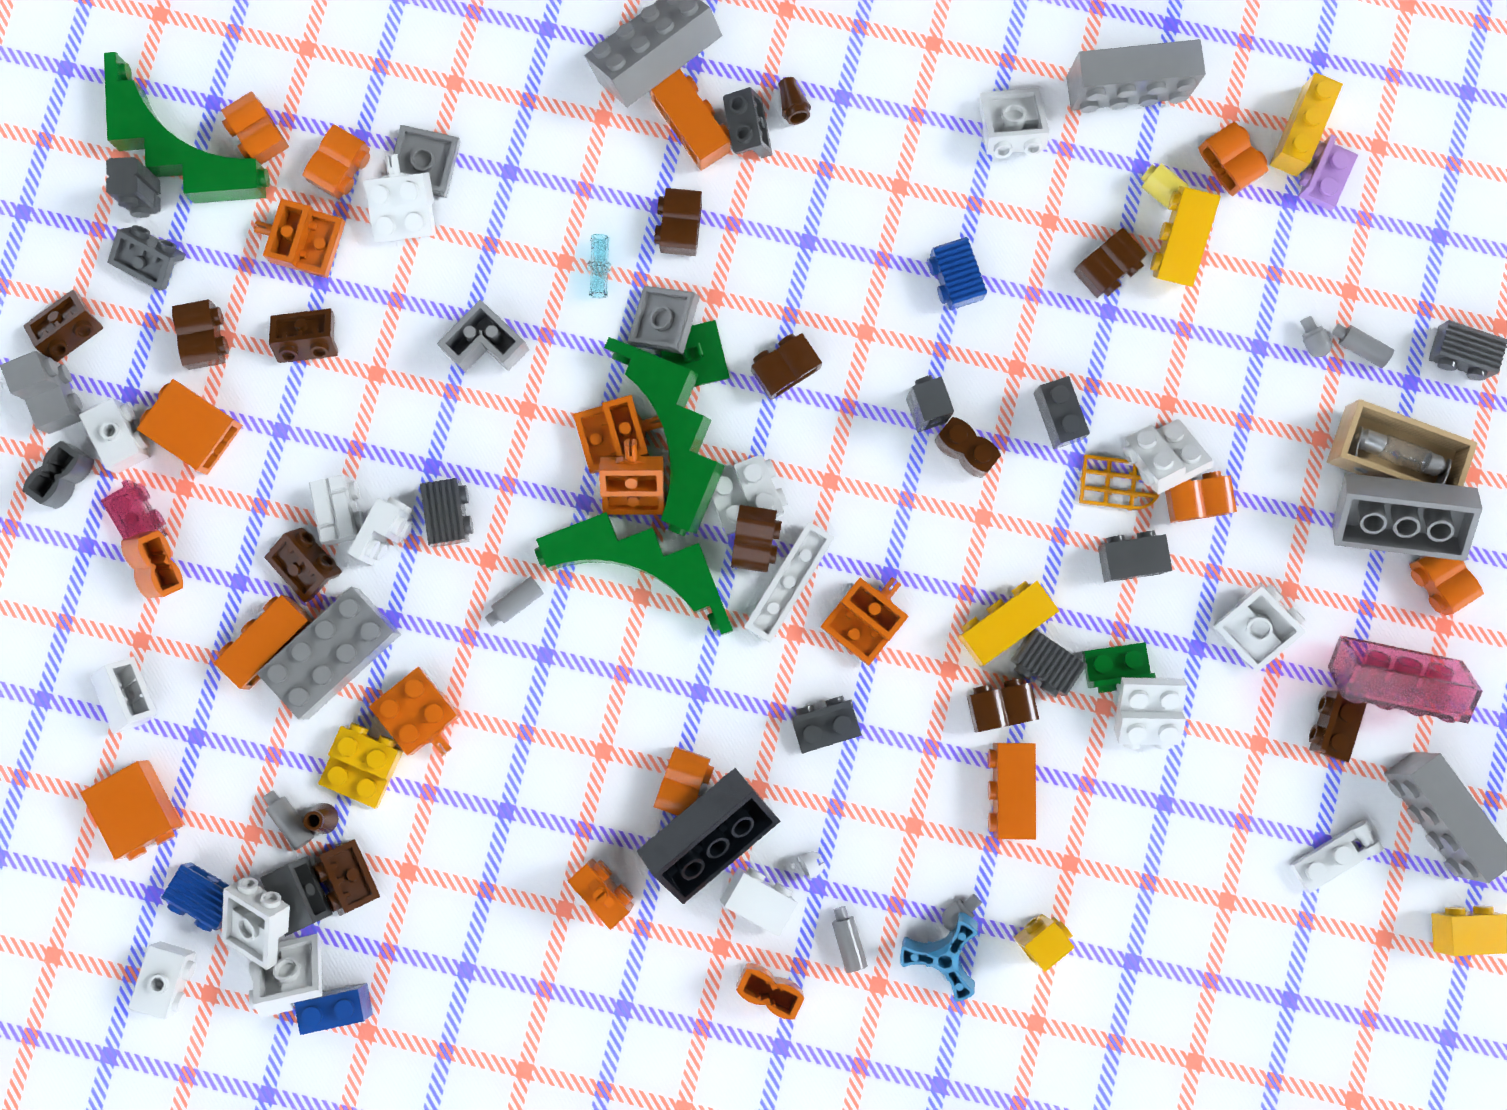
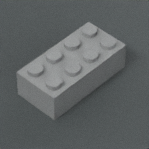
M657 0L652 5L645 7L631 21L621 25L616 32L604 41L597 43L584 56L598 82L628 108L723 35L711 8L703 1Z
M1201 39L1079 51L1066 76L1071 111L1080 110L1082 113H1089L1104 107L1119 110L1133 104L1148 107L1162 101H1169L1172 104L1186 101L1206 75Z
M1345 473L1332 522L1334 545L1467 561L1483 510L1478 488Z
M351 586L257 672V675L298 720H309L402 634L361 589Z
M1412 752L1384 773L1390 781L1388 782L1389 789L1395 796L1403 799L1408 806L1406 809L1408 815L1415 823L1421 824L1427 833L1425 835L1427 841L1434 849L1440 850L1446 859L1444 862L1445 866L1454 876L1489 884L1507 870V843L1441 753Z

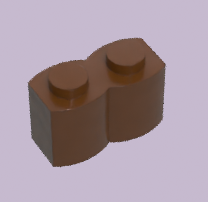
M666 188L665 195L659 196L657 213L663 216L661 226L656 225L654 244H659L660 253L686 256L697 255L702 191Z
M1121 228L1085 258L1073 272L1096 298H1099L1103 293L1109 297L1122 285L1119 282L1122 277L1127 274L1131 278L1145 266L1141 261L1147 256V253L1124 228Z
M209 299L172 306V317L182 366L192 370L226 363L225 355L229 354V346L225 336L220 334V325L224 324L221 308L219 306L216 307Z
M793 333L789 334L779 341L778 345L780 347L772 352L764 350L753 358L754 364L751 365L750 371L770 401L805 380L822 367V361L803 333L797 336Z
M952 417L934 440L937 447L945 455L958 459L961 466L969 474L979 478H983L1001 456L1000 451L991 441L976 436L975 431L968 423L956 417Z
M745 505L739 506L731 561L732 568L768 573L769 563L775 564L778 546L772 545L773 539L779 540L782 521L776 520L777 510Z
M1022 678L1003 682L1004 688L992 690L991 684L973 688L974 694L966 697L974 732L978 733L1040 720L1031 682L1023 684Z

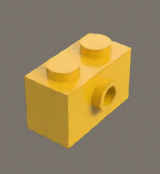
M1476 905L1473 906V911H1466L1464 907H1445V912L1431 913L1434 952L1450 956L1507 954V914L1494 912L1493 906Z
M1044 914L1032 919L1025 925L1024 929L1013 937L1030 960L1044 972L1075 948L1069 940L1073 935L1063 922L1058 921L1055 917L1050 919Z

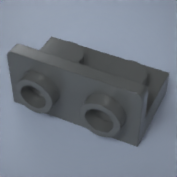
M751 87L724 95L723 102L733 152L741 154L753 150L761 158L772 156L762 98Z
M132 225V227L117 229L107 263L161 291L167 289L175 262L184 260L186 254L176 249L177 246L174 243L164 239H157L150 235L148 229Z
M842 695L826 700L827 707L815 710L813 705L795 710L797 716L792 717L791 721L801 754L862 736L853 709L852 699L845 701Z

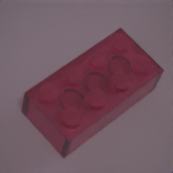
M1342 635L1339 636L1328 664L1330 674L1342 698L1349 702L1357 704L1361 702L1371 703L1385 710L1395 708L1419 717L1424 715L1433 716L1447 723H1455L1457 721L1469 724L1483 692L1462 660Z

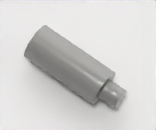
M1338 323L1331 333L1340 339L1339 345L1380 368L1386 366L1395 351L1393 348L1352 325L1346 328Z
M530 576L491 605L493 611L486 615L485 619L491 627L499 621L505 624L544 595V592L533 577Z
M272 790L263 797L269 806L265 811L295 851L302 848L315 837L304 826L303 820L285 796L279 798L275 791Z
M846 906L833 909L836 920L832 922L845 972L852 973L867 968L868 965L854 916H848Z

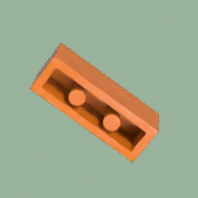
M679 68L651 89L650 96L663 118L697 167L702 171L731 152L730 134L727 127L723 123L719 125L713 117L715 111L707 99L702 101L697 94L699 90L690 75L685 77Z
M280 595L270 599L263 607L264 612L257 619H251L242 627L240 637L235 642L230 641L225 644L218 652L220 657L214 664L239 689L250 690L261 679L257 672L314 621L291 597Z
M993 743V749H988L987 755L988 767L993 768V781H988V799L993 800V813H988V830L993 832V837L996 839L1036 840V743Z

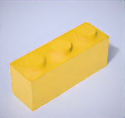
M1317 72L1308 79L1301 88L1269 164L1270 166L1297 177L1310 164L1343 83Z
M1179 186L1178 192L1173 191L1168 205V209L1172 210L1169 222L1163 223L1159 235V240H1163L1160 251L1154 253L1150 265V270H1153V277L1193 287L1221 195Z
M1024 581L1011 590L1014 596L1004 603L1002 599H999L986 608L989 614L979 621L975 616L961 626L964 632L958 638L979 667L989 663L1059 612L1057 606L1038 581L1030 585L1027 581Z

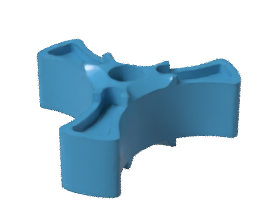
M960 912L955 928L941 940L924 943L904 937L900 954L901 966L926 965V967H933L940 971L947 981L950 982L954 1001L959 1002L970 998L975 993V981L964 971L959 955L963 946L970 939L978 935V922L966 913Z

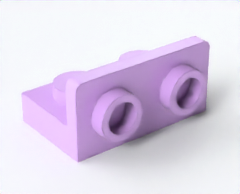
M1333 134L1324 142L1319 141L1312 157L1314 159L1311 168H1306L1299 181L1302 188L1298 197L1329 211L1336 207L1359 155L1334 144L1337 136Z

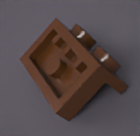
M75 290L68 292L23 325L33 346L43 355L52 358L56 362L63 359L103 329L102 324L90 313L82 297Z
M332 308L270 316L269 345L277 362L285 363L338 356V348L334 341L335 316Z
M304 528L284 533L264 557L304 603L311 601L329 580L339 577L342 573L335 560L326 554L315 541L314 536Z
M1327 691L1326 695L1321 697L1318 704L1320 715L1317 724L1311 728L1309 733V742H1311L1309 750L1349 763L1367 703L1347 697L1340 691Z
M355 839L314 858L316 864L313 865V869L319 882H324L329 893L326 894V899L332 912L337 911L339 916H342L381 897Z

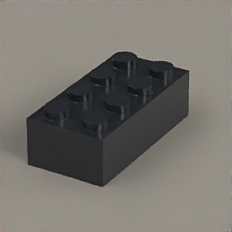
M734 768L654 837L650 838L636 852L651 874L682 904H685L781 821L742 774Z

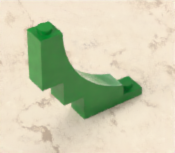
M117 52L104 53L107 141L118 151L145 149V167L156 177L183 176V194L194 204L266 198V187L270 186L269 173L256 158L239 159L207 153L192 147L174 136L157 118L145 91L132 80L129 64Z
M608 337L604 348L613 353V360L628 365L625 375L640 388L654 407L667 439L670 455V485L661 520L670 524L668 530L684 537L687 532L697 534L725 467L723 464L698 454L712 420L685 407L699 375L691 369Z
M607 512L536 539L539 547L535 548L534 551L540 566L546 564L547 569L550 571L583 563H605L629 567L665 584L681 597L695 614L711 608L712 613L707 614L713 632L719 630L721 636L733 632L699 543L664 556L653 527L618 540Z

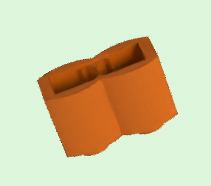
M250 91L221 110L226 118L222 121V124L232 137L237 135L241 143L237 147L245 159L256 158L262 165L289 148L285 138L253 91Z
M1234 121L1206 139L1198 147L1204 161L1216 173L1221 185L1232 197L1269 171L1265 155L1251 146L1247 130Z
M333 124L322 139L318 150L307 163L302 176L312 185L339 200L343 195H347L352 190L354 174L359 169H364L368 164L370 148L361 139Z
M1221 471L1204 473L1201 480L1191 481L1190 478L1165 491L1170 523L1210 518L1237 512L1231 475L1222 476Z
M160 531L140 532L121 541L122 554L128 565L134 569L136 586L144 597H165L183 588L181 571L171 560L170 546Z
M1420 556L1409 563L1412 570L1410 573L1412 579L1417 585L1427 590L1429 595L1428 601L1431 607L1444 616L1456 613L1484 595L1481 585L1466 568L1464 561Z
M675 746L653 807L677 816L680 815L700 797L698 794L702 783L709 784L714 767L709 765L711 758Z
M746 963L736 984V991L743 999L756 1005H766L773 1014L783 1019L795 1020L805 999L802 989L796 983L786 978H775L768 969L754 963Z

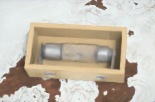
M1358 399L1345 406L1326 463L1358 475L1464 486L1478 442Z

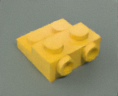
M351 722L350 726H340L328 753L330 758L318 784L377 809L403 750L396 747L397 742L389 737L380 735L377 739L368 735L369 729Z

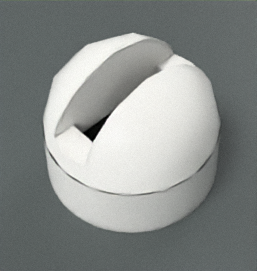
M814 851L807 852L798 857L802 870L809 880L821 874L825 867V862L819 864L817 862V859L821 858L822 855Z

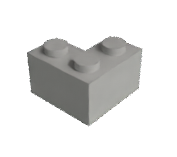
M481 299L437 342L441 350L465 373L486 351L509 372L530 350L526 342Z
M33 351L0 365L10 394L25 400L36 429L51 434L81 421L79 414H81L80 410L83 409V405L78 395L72 391L69 383L72 381V376L64 364L62 365L50 357Z

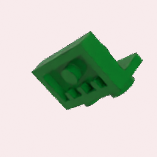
M1146 642L1082 651L1083 662L1087 664L1085 667L1087 687H1097L1098 693L1117 691L1116 685L1121 684L1122 677L1156 678L1155 673L1150 671Z

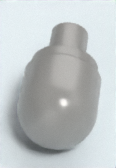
M1312 316L1301 320L1300 323L1306 332L1302 335V341L1307 351L1314 357L1326 356L1332 349V341L1326 329L1322 325L1317 327Z
M972 894L964 902L961 899L954 901L942 914L944 927L952 931L957 924L960 912L966 913L972 918L975 917L973 911L982 904V901L976 894Z

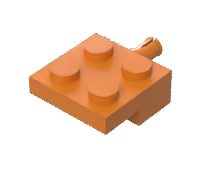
M281 198L273 225L257 220L255 222L257 226L254 225V233L269 236L263 256L270 263L328 279L346 222L343 218L315 211L311 206Z
M632 395L603 402L602 406L573 414L590 474L599 472L600 457L625 456L624 441L626 439H630V449L632 439L637 440L638 456H649L645 443L646 432L663 428L658 416L642 420L636 412Z
M626 439L624 441L625 456L600 457L599 482L603 513L607 512L608 515L663 514L665 509L663 456H638L637 440L632 439L630 449V439Z
M860 577L820 626L822 630L867 666L873 662L909 617L893 604L891 597L902 586L900 582H897L889 590L896 581L893 577L890 578L881 591L873 588Z
M421 667L415 668L368 706L407 756L415 754L429 743L433 744L441 754V757L453 749L441 734L461 714L445 694L439 691Z
M592 858L567 882L607 928L611 930L630 913L634 906L631 902L634 897L622 883L619 886L614 883L610 878L613 874L612 871L601 859L596 862Z

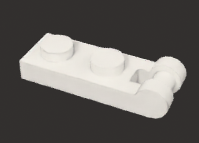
M1367 820L1354 824L1289 864L1307 893L1314 892L1357 864L1384 850L1381 842L1378 839L1375 840L1370 832L1372 828ZM1359 838L1363 846L1356 850L1352 841Z

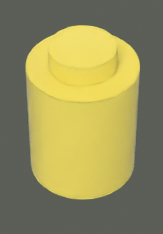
M1162 163L1158 167L1152 164L1141 177V180L1145 182L1141 188L1167 209L1173 191L1178 192L1179 186L1189 187L1186 182Z

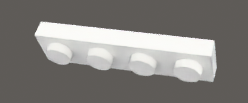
M808 521L745 624V629L771 644L835 537Z

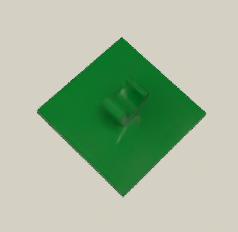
M716 320L691 326L683 354L661 351L663 359L691 369L699 375L694 387L730 379Z

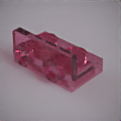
M125 479L121 482L123 485L121 489L101 500L123 540L140 532L158 530L164 536L168 535L163 527L166 525V522L157 509L153 510L148 501L151 498L150 494L142 483Z

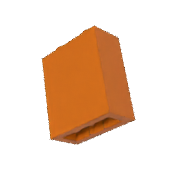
M172 379L170 383L165 384L158 393V400L152 408L147 409L142 414L140 424L136 430L195 470L208 475L243 425L180 382Z
M149 760L136 761L80 792L114 860L127 858L128 861H132L147 853L145 847L154 842L158 846L176 837L174 831L183 827Z

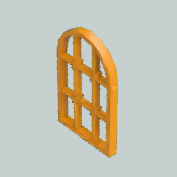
M1087 454L1083 456L1079 503L1131 511L1145 509L1159 498L1157 493L1135 491L1136 481L1142 480L1141 476L1137 475L1138 468L1135 464H1133V470L1129 474L1111 472L1112 462L1129 464L1126 459ZM1087 459L1107 461V468L1103 469L1104 471L1087 469ZM1086 473L1106 476L1105 486L1085 485ZM1110 478L1131 479V489L1120 490L1110 488ZM1084 490L1104 492L1103 502L1083 500ZM1112 493L1129 495V505L1108 503V497ZM1135 498H1153L1144 506H1134Z

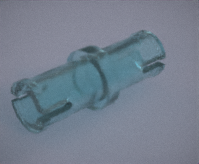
M593 234L590 237V261L587 262V270L590 271L589 296L602 299L608 297V272L611 271V262L609 261L610 237L605 234Z

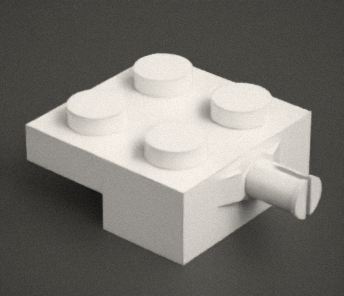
M398 154L384 156L388 174L378 179L363 181L374 243L436 235L431 206L434 203L429 172L418 174L400 173Z

